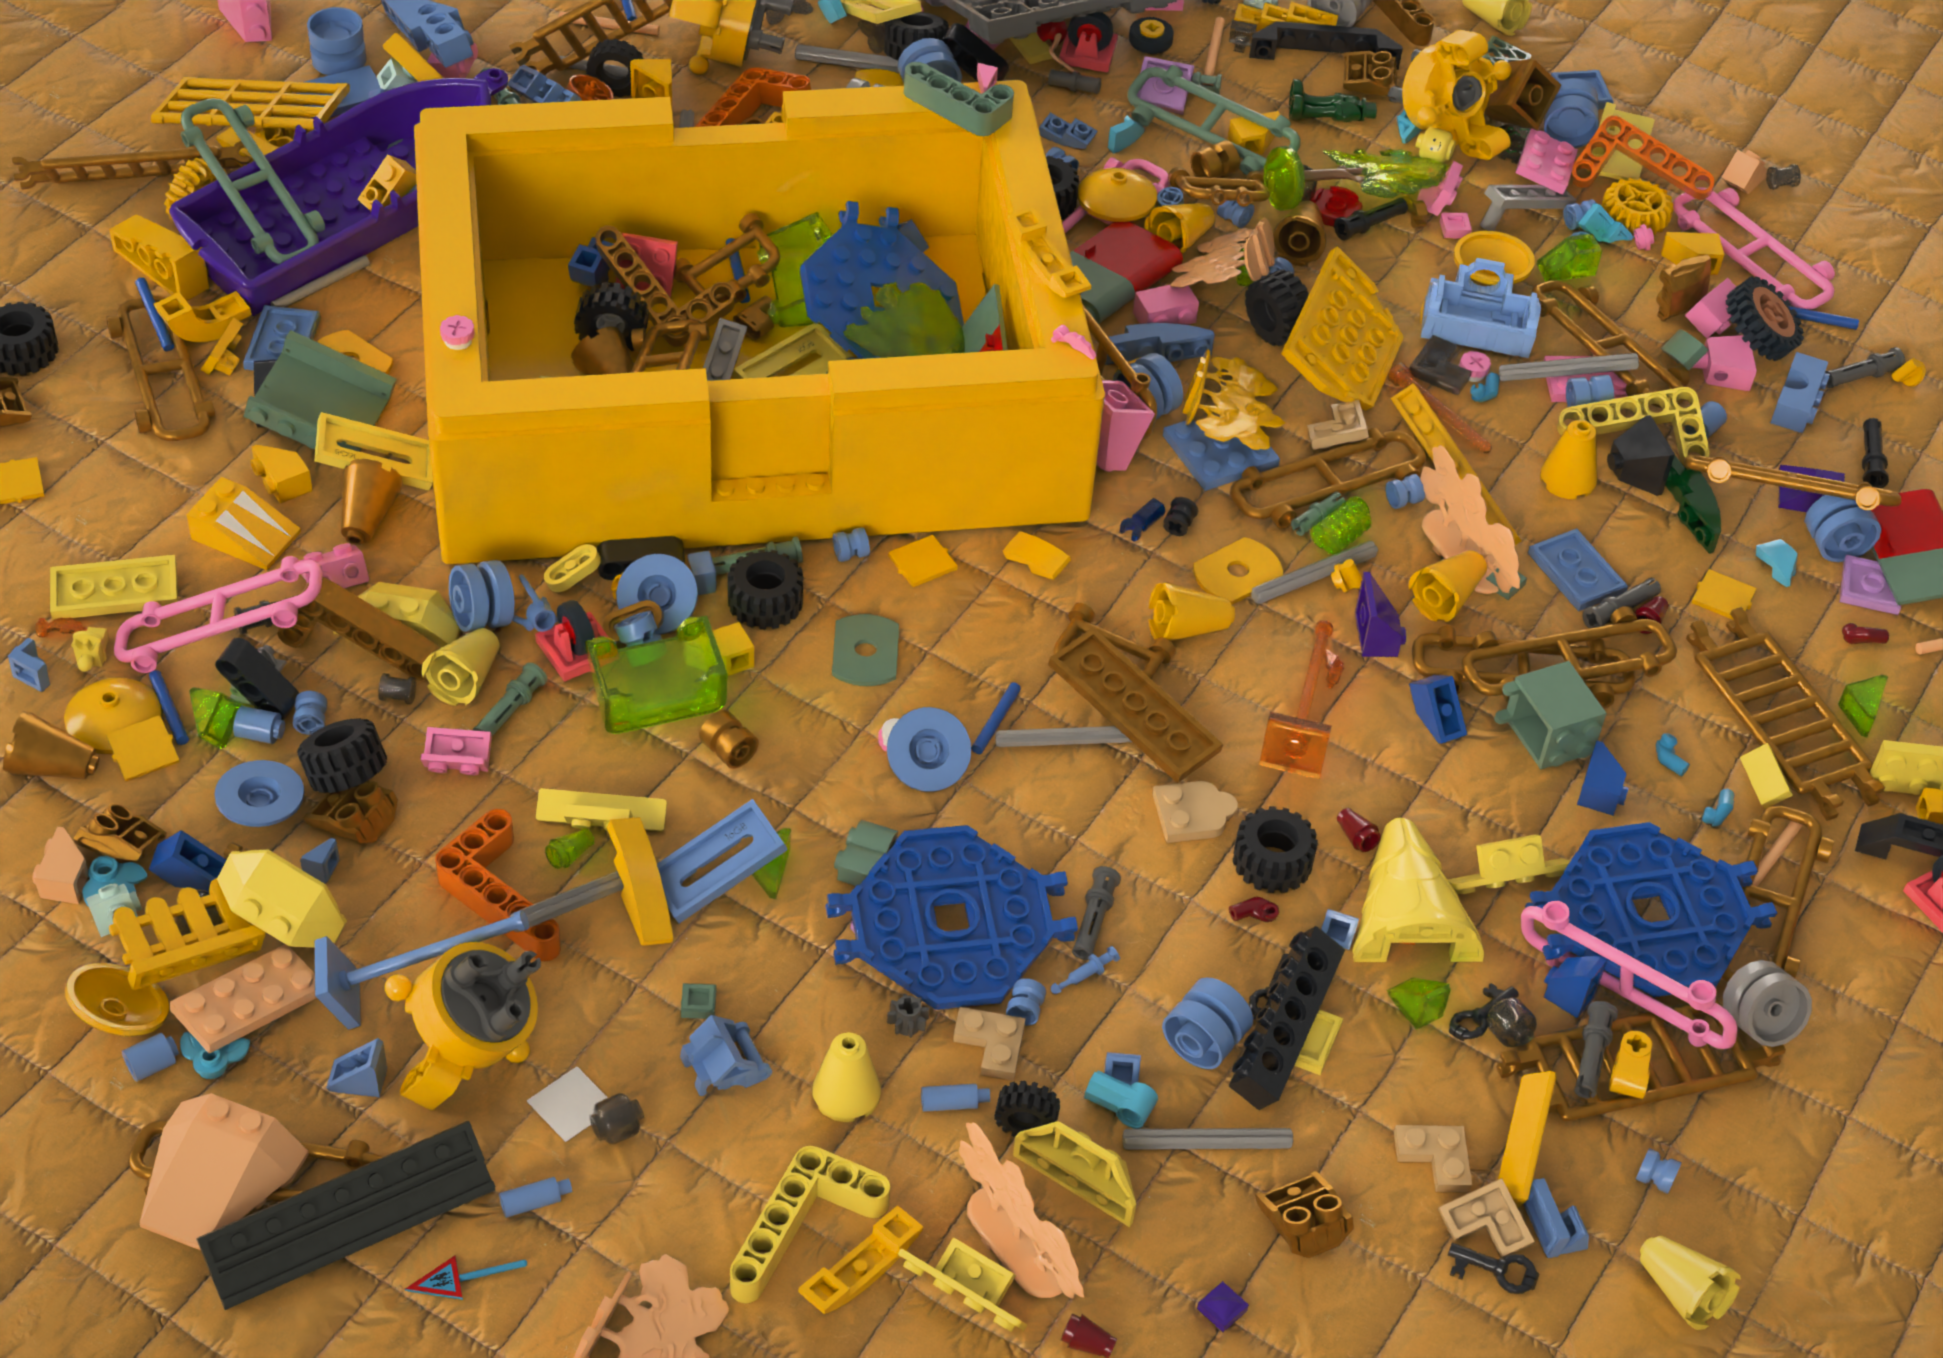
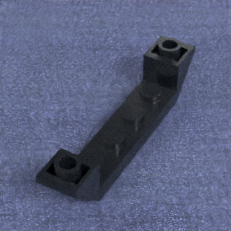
M1277 21L1252 35L1249 58L1274 60L1276 48L1336 53L1358 51L1377 53L1387 51L1392 54V57H1396V69L1399 70L1403 47L1377 29Z
M1902 813L1861 824L1855 851L1886 860L1891 845H1896L1941 857L1943 855V825Z

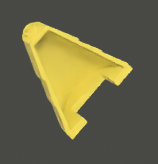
M1405 818L1391 820L1383 829L1368 879L1371 882L1362 907V918L1352 949L1354 954L1353 961L1386 962L1391 943H1451L1449 948L1451 962H1483L1484 951L1480 935L1460 903L1456 891L1442 872L1440 861L1414 822Z

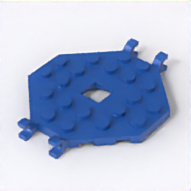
M847 201L845 204L846 211L841 210L838 213L842 227L804 261L799 268L807 316L815 324L820 322L831 332L830 337L846 352L850 349L859 359L943 354L958 339V333L964 325L956 282L897 229L899 222L898 208L887 207V217L881 216L879 218V227L858 224V202ZM871 286L885 288L890 291L895 297L897 309L875 307Z
M1650 822L1590 830L1552 891H1534L1530 893L1529 896L1532 902L1526 903L1525 908L1537 906L1543 909L1548 902H1563L1569 908V923L1688 988L1693 982L1698 980L1708 981L1716 988L1751 926L1755 925L1760 929L1770 928L1772 923L1769 917H1776L1777 915L1773 902L1750 907L1742 887L1751 886L1752 879L1750 875H1756L1758 872L1754 861H1747L1737 865H1730L1721 859L1716 862L1700 854L1702 849L1685 840L1678 838L1676 841L1660 833L1661 828ZM1660 896L1670 920L1649 922L1641 918L1633 900ZM1563 934L1548 935L1547 941L1549 945H1545L1542 948L1546 960L1559 958L1566 952H1572L1579 957L1601 956ZM1608 959L1604 970L1620 978L1621 966ZM1634 974V987L1653 997L1672 995Z
M968 825L903 831L896 839L893 847L887 854H883L871 868L868 876L851 893L827 894L828 903L825 905L827 918L839 917L851 911L856 940H835L836 950L833 951L835 965L845 964L855 958H860L916 997H921L923 1002L935 1010L1002 1003L1013 989L1015 982L1023 977L1053 938L1063 942L1075 940L1074 932L1078 930L1076 917L1052 920L1047 894L1051 896H1064V886L1068 884L1066 872L1042 875L1033 868L1029 870L1016 862L1015 856L997 844L991 845L977 836L978 832ZM965 904L969 924L968 929L944 931L937 927L934 906Z

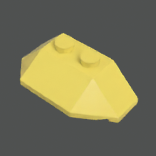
M377 582L357 596L435 642L441 648L457 640L461 629L457 625L452 611L437 590Z
M268 849L244 852L232 851L217 878L232 912L288 946L315 948V940L325 936L335 944L347 922L344 915L340 913L338 905L326 884Z
M1060 1121L1024 1130L1015 1136L1014 1157L1126 1226L1130 1227L1132 1225L1136 1200L1126 1161L1121 1159L1116 1152L1110 1149L1106 1150L1093 1142L1085 1133L1077 1132Z

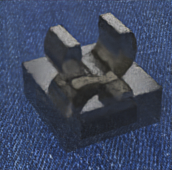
M1232 20L1229 42L1235 44L1234 52L1244 53L1246 46L1251 47L1252 35L1256 33L1257 25Z

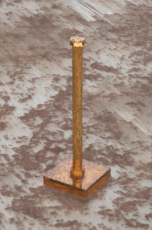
M1325 620L1317 622L1315 626L1316 639L1296 717L1270 712L1259 761L1261 766L1320 779L1332 725L1310 721L1308 718L1328 637L1333 633V625Z

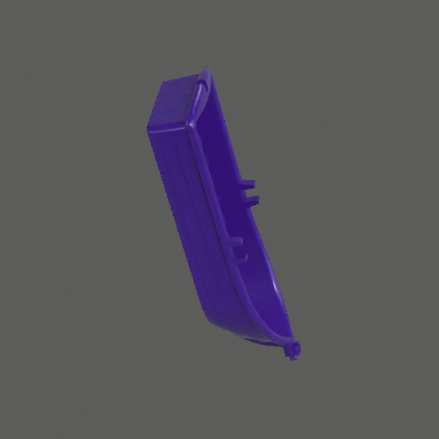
M491 68L476 75L473 79L441 78L415 82L390 89L369 98L325 124L315 116L313 117L314 130L307 134L305 129L297 125L293 141L264 156L303 215L317 210L323 218L325 230L317 233L318 244L281 264L273 262L265 252L257 254L251 244V239L254 238V235L218 180L174 202L169 209L170 216L179 231V235L185 239L193 250H198L202 247L198 254L205 260L208 276L227 295L237 291L250 307L251 316H255L262 312L264 305L271 306L270 302L376 250L418 227L417 189L402 198L393 190L390 192V205L384 207L376 199L373 201L371 211L358 200V197L387 155L406 161L416 170L414 126L420 123V112L423 109L491 105V96L507 87L508 76L501 69ZM403 139L402 142L388 148L389 144ZM253 161L228 174V177L233 182L261 170ZM268 181L239 191L265 233H269L272 237L274 247L279 253L290 254L308 245L307 239Z

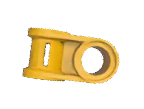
M1633 1030L1623 1036L1620 1049L1615 1057L1609 1091L1640 1099L1644 1098L1649 1080V1063L1652 1050V1041L1645 1033Z

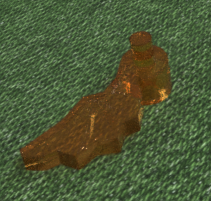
M61 617L50 623L45 621V618H39V621L35 624V633L38 637L44 638L52 631H59L62 634H74L78 631H87V628L82 626L80 621H74L71 617L67 619Z
M1326 649L1323 653L1326 660V668L1328 669L1326 681L1328 682L1327 687L1332 689L1334 684L1339 683L1344 670V663L1339 660L1337 655H1333L1331 651Z

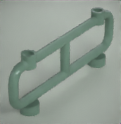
M1171 65L1168 70L1159 67H1149L1143 70L1127 91V98L1130 104L1135 107L1131 116L1134 121L1144 127H1147L1153 118L1156 117L1214 145L1227 140L1210 132V130L1225 110H1228L1270 130L1276 137H1286L1290 140L1289 147L1277 160H1269L1231 142L1237 149L1239 157L1243 159L1239 169L1245 175L1251 171L1260 172L1262 168L1270 171L1285 168L1301 146V139L1298 133L1289 128L1291 122L1286 117L1279 115L1274 121L1182 78L1183 72L1175 65ZM1157 77L1170 87L1177 86L1216 106L1201 127L1140 99L1137 94L1149 78Z
M217 98L205 99L185 108L181 114V124L185 130L181 132L182 141L187 148L191 146L196 147L254 235V238L251 239L254 251L257 254L265 252L273 262L281 264L318 244L317 233L325 230L323 218L317 210L303 215L246 129L255 124L250 108L247 105H242L233 109L226 101ZM211 109L220 110L261 171L232 182L205 142L200 128L193 124L192 118ZM268 181L307 239L308 245L290 254L279 253L274 247L272 237L269 233H265L239 191Z

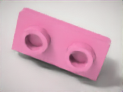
M1453 161L1442 179L1427 173L1416 201L1423 200L1427 211L1438 216L1446 204L1449 206L1452 204L1457 195L1456 190L1463 177L1459 176L1463 165Z
M349 543L337 545L333 548V551L328 553L312 552L306 554L303 560H299L318 562L322 566L323 577L342 588H348L369 581L363 553L355 545L351 546ZM310 572L301 574L306 580V584L309 582Z
M427 727L424 754H421L420 760L424 767H428L429 771L436 773H446L447 769H458L460 773L465 775H479V771L488 772L492 733L487 731Z

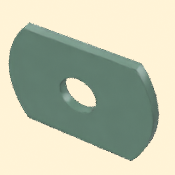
M872 614L851 615L837 620L835 625L832 676L843 682L858 686H876L894 681L897 673L899 624L888 618ZM868 643L873 645L877 651L871 656H861L855 651V648L860 644Z

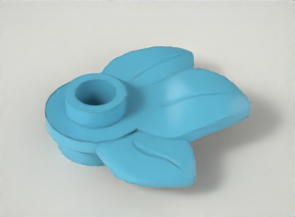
M100 856L92 861L88 869L89 881L82 889L84 901L88 906L86 898L98 894L100 888L114 883L118 884V886L125 884L128 893L136 892L134 884L144 881L148 877L147 873L137 863H119L112 857Z
M184 1032L180 1040L182 1055L193 1061L194 1070L205 1079L220 1077L225 1072L228 1064L242 1060L250 1047L249 1039L239 1038L209 1054L190 1032Z

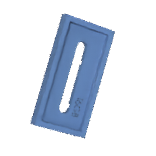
M753 799L657 863L668 909L678 923H681L788 850ZM753 837V842L690 886H682L683 881L697 872L698 868H703L740 843L742 838Z

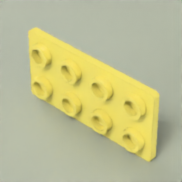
M1606 102L1600 125L1609 116H1619L1651 136L1655 121L1653 118L1615 110L1616 104ZM1610 126L1606 131L1610 135H1616L1620 132V129L1617 126ZM1638 139L1628 142V145L1633 149H1638L1643 145ZM1601 147L1594 148L1592 152L1596 157H1601L1606 153ZM1616 150L1598 176L1618 180L1623 179L1625 181L1629 177L1633 180H1638L1642 165Z

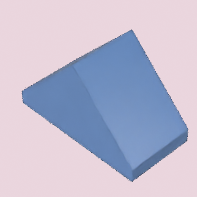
M377 1038L335 1059L326 1089L331 1092L380 1098L387 1072L383 1041Z

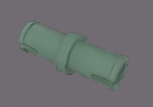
M1334 492L1320 503L1315 502L1311 504L1308 511L1291 520L1293 530L1301 527V529L1296 531V534L1302 536L1316 525H1323L1331 515L1346 507L1344 497L1336 501L1341 494Z

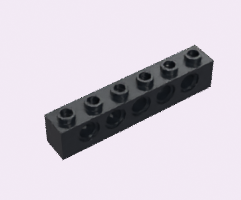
M1317 926L1304 933L1302 931L1297 933L1291 940L1289 955L1278 968L1280 972L1278 979L1267 992L1269 997L1267 1003L1256 1016L1255 1021L1257 1025L1244 1042L1246 1049L1242 1057L1237 1060L1232 1068L1234 1075L1229 1087L1258 1110L1279 1101L1345 952L1342 946Z

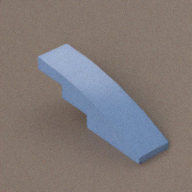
M526 65L519 66L508 82L510 88L534 103L582 100L575 93Z

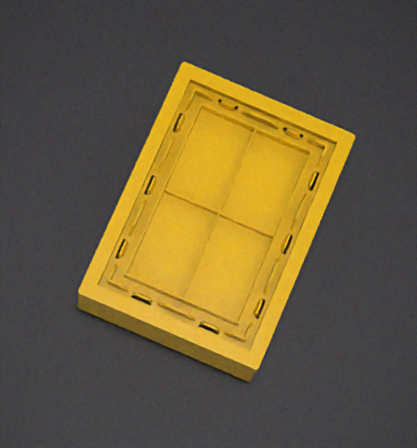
M1021 80L996 82L995 85H1007L1014 91L1012 118L989 136L975 135L912 101L904 95V86L783 91L782 123L674 128L670 97L423 109L420 112V123L414 126L428 438L442 561L446 564H462L490 560L506 561L564 557L575 548L585 544L593 545L597 549L600 543L607 540L675 536L681 539L684 548L768 543L771 541L786 542L791 541L796 536H798L799 541L833 538L834 533L843 531L846 534H850L853 529L860 527L865 529L867 536L1088 520L1091 514L1105 391L1096 357L1093 360L1067 342L1057 341L1053 343L1051 341L1053 331L1060 325H1065L1070 332H1077L1078 335L1084 336L1086 341L1091 343L1094 350L1081 296L1079 293L1067 298L1061 297L1040 279L1022 253L1007 220L1009 213L1034 206L1048 225L1046 234L1070 267H1073L1027 84ZM978 82L962 83L981 94ZM846 202H858V224L879 227V218L881 216L887 217V207L898 208L899 211L898 224L912 219L929 246L923 253L956 282L964 324L994 284L1000 286L1008 350L960 353L959 340L957 339L943 354L828 361V374L789 376L821 357L818 353H810L809 356L785 370L777 372L774 376L764 378L707 381L706 368L585 376L575 368L572 363L574 361L571 358V353L580 342L578 339L579 334H576L574 330L578 302L586 289L590 291L591 287L571 281L568 264L579 244L588 247L592 237L596 238V233L601 227L611 225L616 227L621 234L629 233L677 241L676 260L686 258L695 266L726 246L727 239H737L744 233L739 229L740 220L749 213L757 214L764 223L762 230L780 252V261L777 267L768 273L770 280L766 286L758 288L754 283L748 286L750 301L748 303H735L733 310L723 317V319L733 322L735 315L764 295L769 296L773 300L775 308L766 315L772 319L774 328L757 340H753L745 334L738 357L752 359L814 323L807 316L799 268L804 261L842 227L838 213L841 210L846 211ZM613 238L604 239V241L616 243V240ZM757 240L739 250L745 275L751 266L755 264L761 265L769 259V254ZM729 257L696 278L705 290L717 282H728L734 279ZM610 268L608 283H616L617 276ZM674 279L671 299L678 308H681L695 298L696 295L685 282H677ZM881 288L880 296L883 297V303L880 304V307L897 309L893 294L887 289ZM661 303L652 307V310L657 313H662L667 309ZM701 309L695 310L692 313V316L697 319H702L707 315ZM455 315L465 316L471 319L474 324L475 335H473L472 343L467 348L461 350L447 347L440 335L441 322ZM649 318L646 333L654 326ZM719 320L709 327V340L699 341L695 354H708ZM818 322L819 325H821L829 334H831V332L827 328H825L820 322ZM676 332V333H671V334H673V335H679V334H681L682 332ZM661 335L657 338L651 355L681 352L684 350L686 343L675 347L668 344ZM628 348L633 363H635L639 352H632ZM850 349L848 350L854 358L857 357ZM540 376H548V377H553V378H539V377H540Z

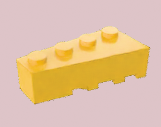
M137 214L109 229L113 250L169 294L173 295L180 292L184 299L188 301L209 289L208 270L205 266V260L198 254L202 247L198 250H193L181 235Z

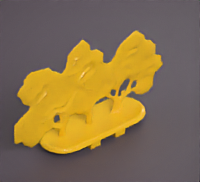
M1207 349L1204 356L1200 357L1185 395L1186 401L1182 413L1187 414L1185 425L1191 424L1199 408L1206 412L1207 417L1198 419L1195 423L1205 432V436L1221 442L1236 437L1252 450L1269 449L1270 437L1264 433L1260 426L1277 428L1286 423L1279 416L1274 415L1272 409L1267 404L1257 401L1255 397L1269 396L1278 391V388L1270 380L1266 379L1264 374L1258 369L1248 366L1243 359L1238 357L1232 359L1220 356L1212 357L1211 362L1218 371L1208 373L1210 350ZM1222 375H1230L1232 377V380H1223L1219 378H1222ZM1205 379L1216 381L1221 386V391L1215 393L1204 389ZM1202 394L1211 396L1215 405L1200 404Z

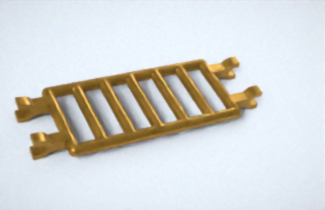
M590 0L535 30L532 34L533 38L524 43L515 42L509 45L514 54L522 51L519 56L515 57L520 67L526 65L543 75L554 69L563 71L590 56L593 47H596L597 43L604 42L606 39L620 40L669 13L672 0H664V4L651 10L646 0H633L642 16L631 22H628L615 0ZM603 5H606L620 27L607 35L591 13ZM581 17L597 38L596 41L583 47L568 25ZM557 30H560L574 50V53L563 59L558 56L546 39V36ZM540 50L547 56L538 62H528L530 56Z
M242 141L237 142L234 147H209L223 169L241 168L237 162L241 164L251 163L250 156L243 157L239 155V151L242 148H246ZM196 148L47 158L42 161L30 162L22 157H12V163L14 165H23L18 166L20 173L14 174L15 181L26 180L31 175L29 181L20 182V187L24 190L33 188L36 183L45 182L67 183L178 174L180 166H186L188 160L193 161L196 157L202 158ZM183 159L185 163L169 164L168 162L170 160ZM156 162L157 165L141 166L140 163ZM128 164L129 167L114 168L112 165ZM100 166L101 169L86 170L84 167ZM72 168L73 171L58 172L56 169Z
M1742 607L1731 610L1730 615L1734 620L1726 624L1728 630L1731 633H1736L1740 639L1721 646H1717L1709 636L1708 629L1702 620L1691 623L1690 627L1694 633L1688 634L1686 640L1700 651L1695 655V662L1760 746L1766 743L1770 745L1785 778L1798 794L1803 795L1810 792L1819 804L1820 811L1827 821L1838 817L1839 813L1835 808L1842 806L1844 803L1838 794L1832 793L1827 786L1851 779L1859 788L1862 799L1868 807L1879 803L1880 799L1876 794L1884 792L1885 787L1879 780L1873 779L1868 773L1873 765L1872 760L1769 632L1757 633L1749 623L1747 614ZM1762 644L1772 654L1771 656L1718 672L1711 663L1712 660ZM1779 665L1788 675V677L1739 693H1735L1727 683ZM1796 686L1806 697L1754 715L1744 705V703ZM1814 708L1822 717V720L1771 737L1760 726ZM1830 729L1840 740L1839 742L1788 759L1777 748ZM1847 751L1857 761L1856 764L1803 781L1795 771L1797 768Z
M1716 998L1715 1003L1722 1006L1721 1002ZM1689 1003L1670 1007L1691 1020H1696L1694 1015L1705 1013L1694 1009ZM1649 1011L1620 1017L1613 1021L1611 1031L1612 1033L1620 1031L1622 1037L1627 1032L1633 1031V1028L1651 1025L1680 1083L1662 1086L1650 1062V1074L1647 1085L1649 1090H1646L1643 1099L1617 1093L1618 1097L1601 1100L1597 1093L1594 1098L1591 1096L1588 1099L1585 1098L1587 1104L1570 1107L1556 1079L1548 1113L1557 1111L1562 1121L1569 1122L1752 1081L1758 1076L1755 1067L1780 1065L1781 1060L1778 1055L1785 1054L1786 1049L1784 1045L1775 1047L1764 1045L1763 1047L1746 1050L1737 1034L1736 1042L1730 1050L1740 1069L1724 1073L1709 1044L1696 1047L1710 1076L1693 1079L1664 1023L1666 1020ZM1714 1018L1723 1035V1025ZM1587 1025L1529 1037L1525 1041L1527 1048L1525 1051L1516 1052L1510 1050L1501 1052L1502 1063H1497L1496 1066L1500 1077H1508L1520 1070L1536 1067L1538 1073L1552 1071L1542 1048L1559 1045L1577 1081L1581 1058L1573 1041L1583 1039V1028ZM1606 1046L1603 1066L1609 1078H1611L1615 1058L1609 1046Z

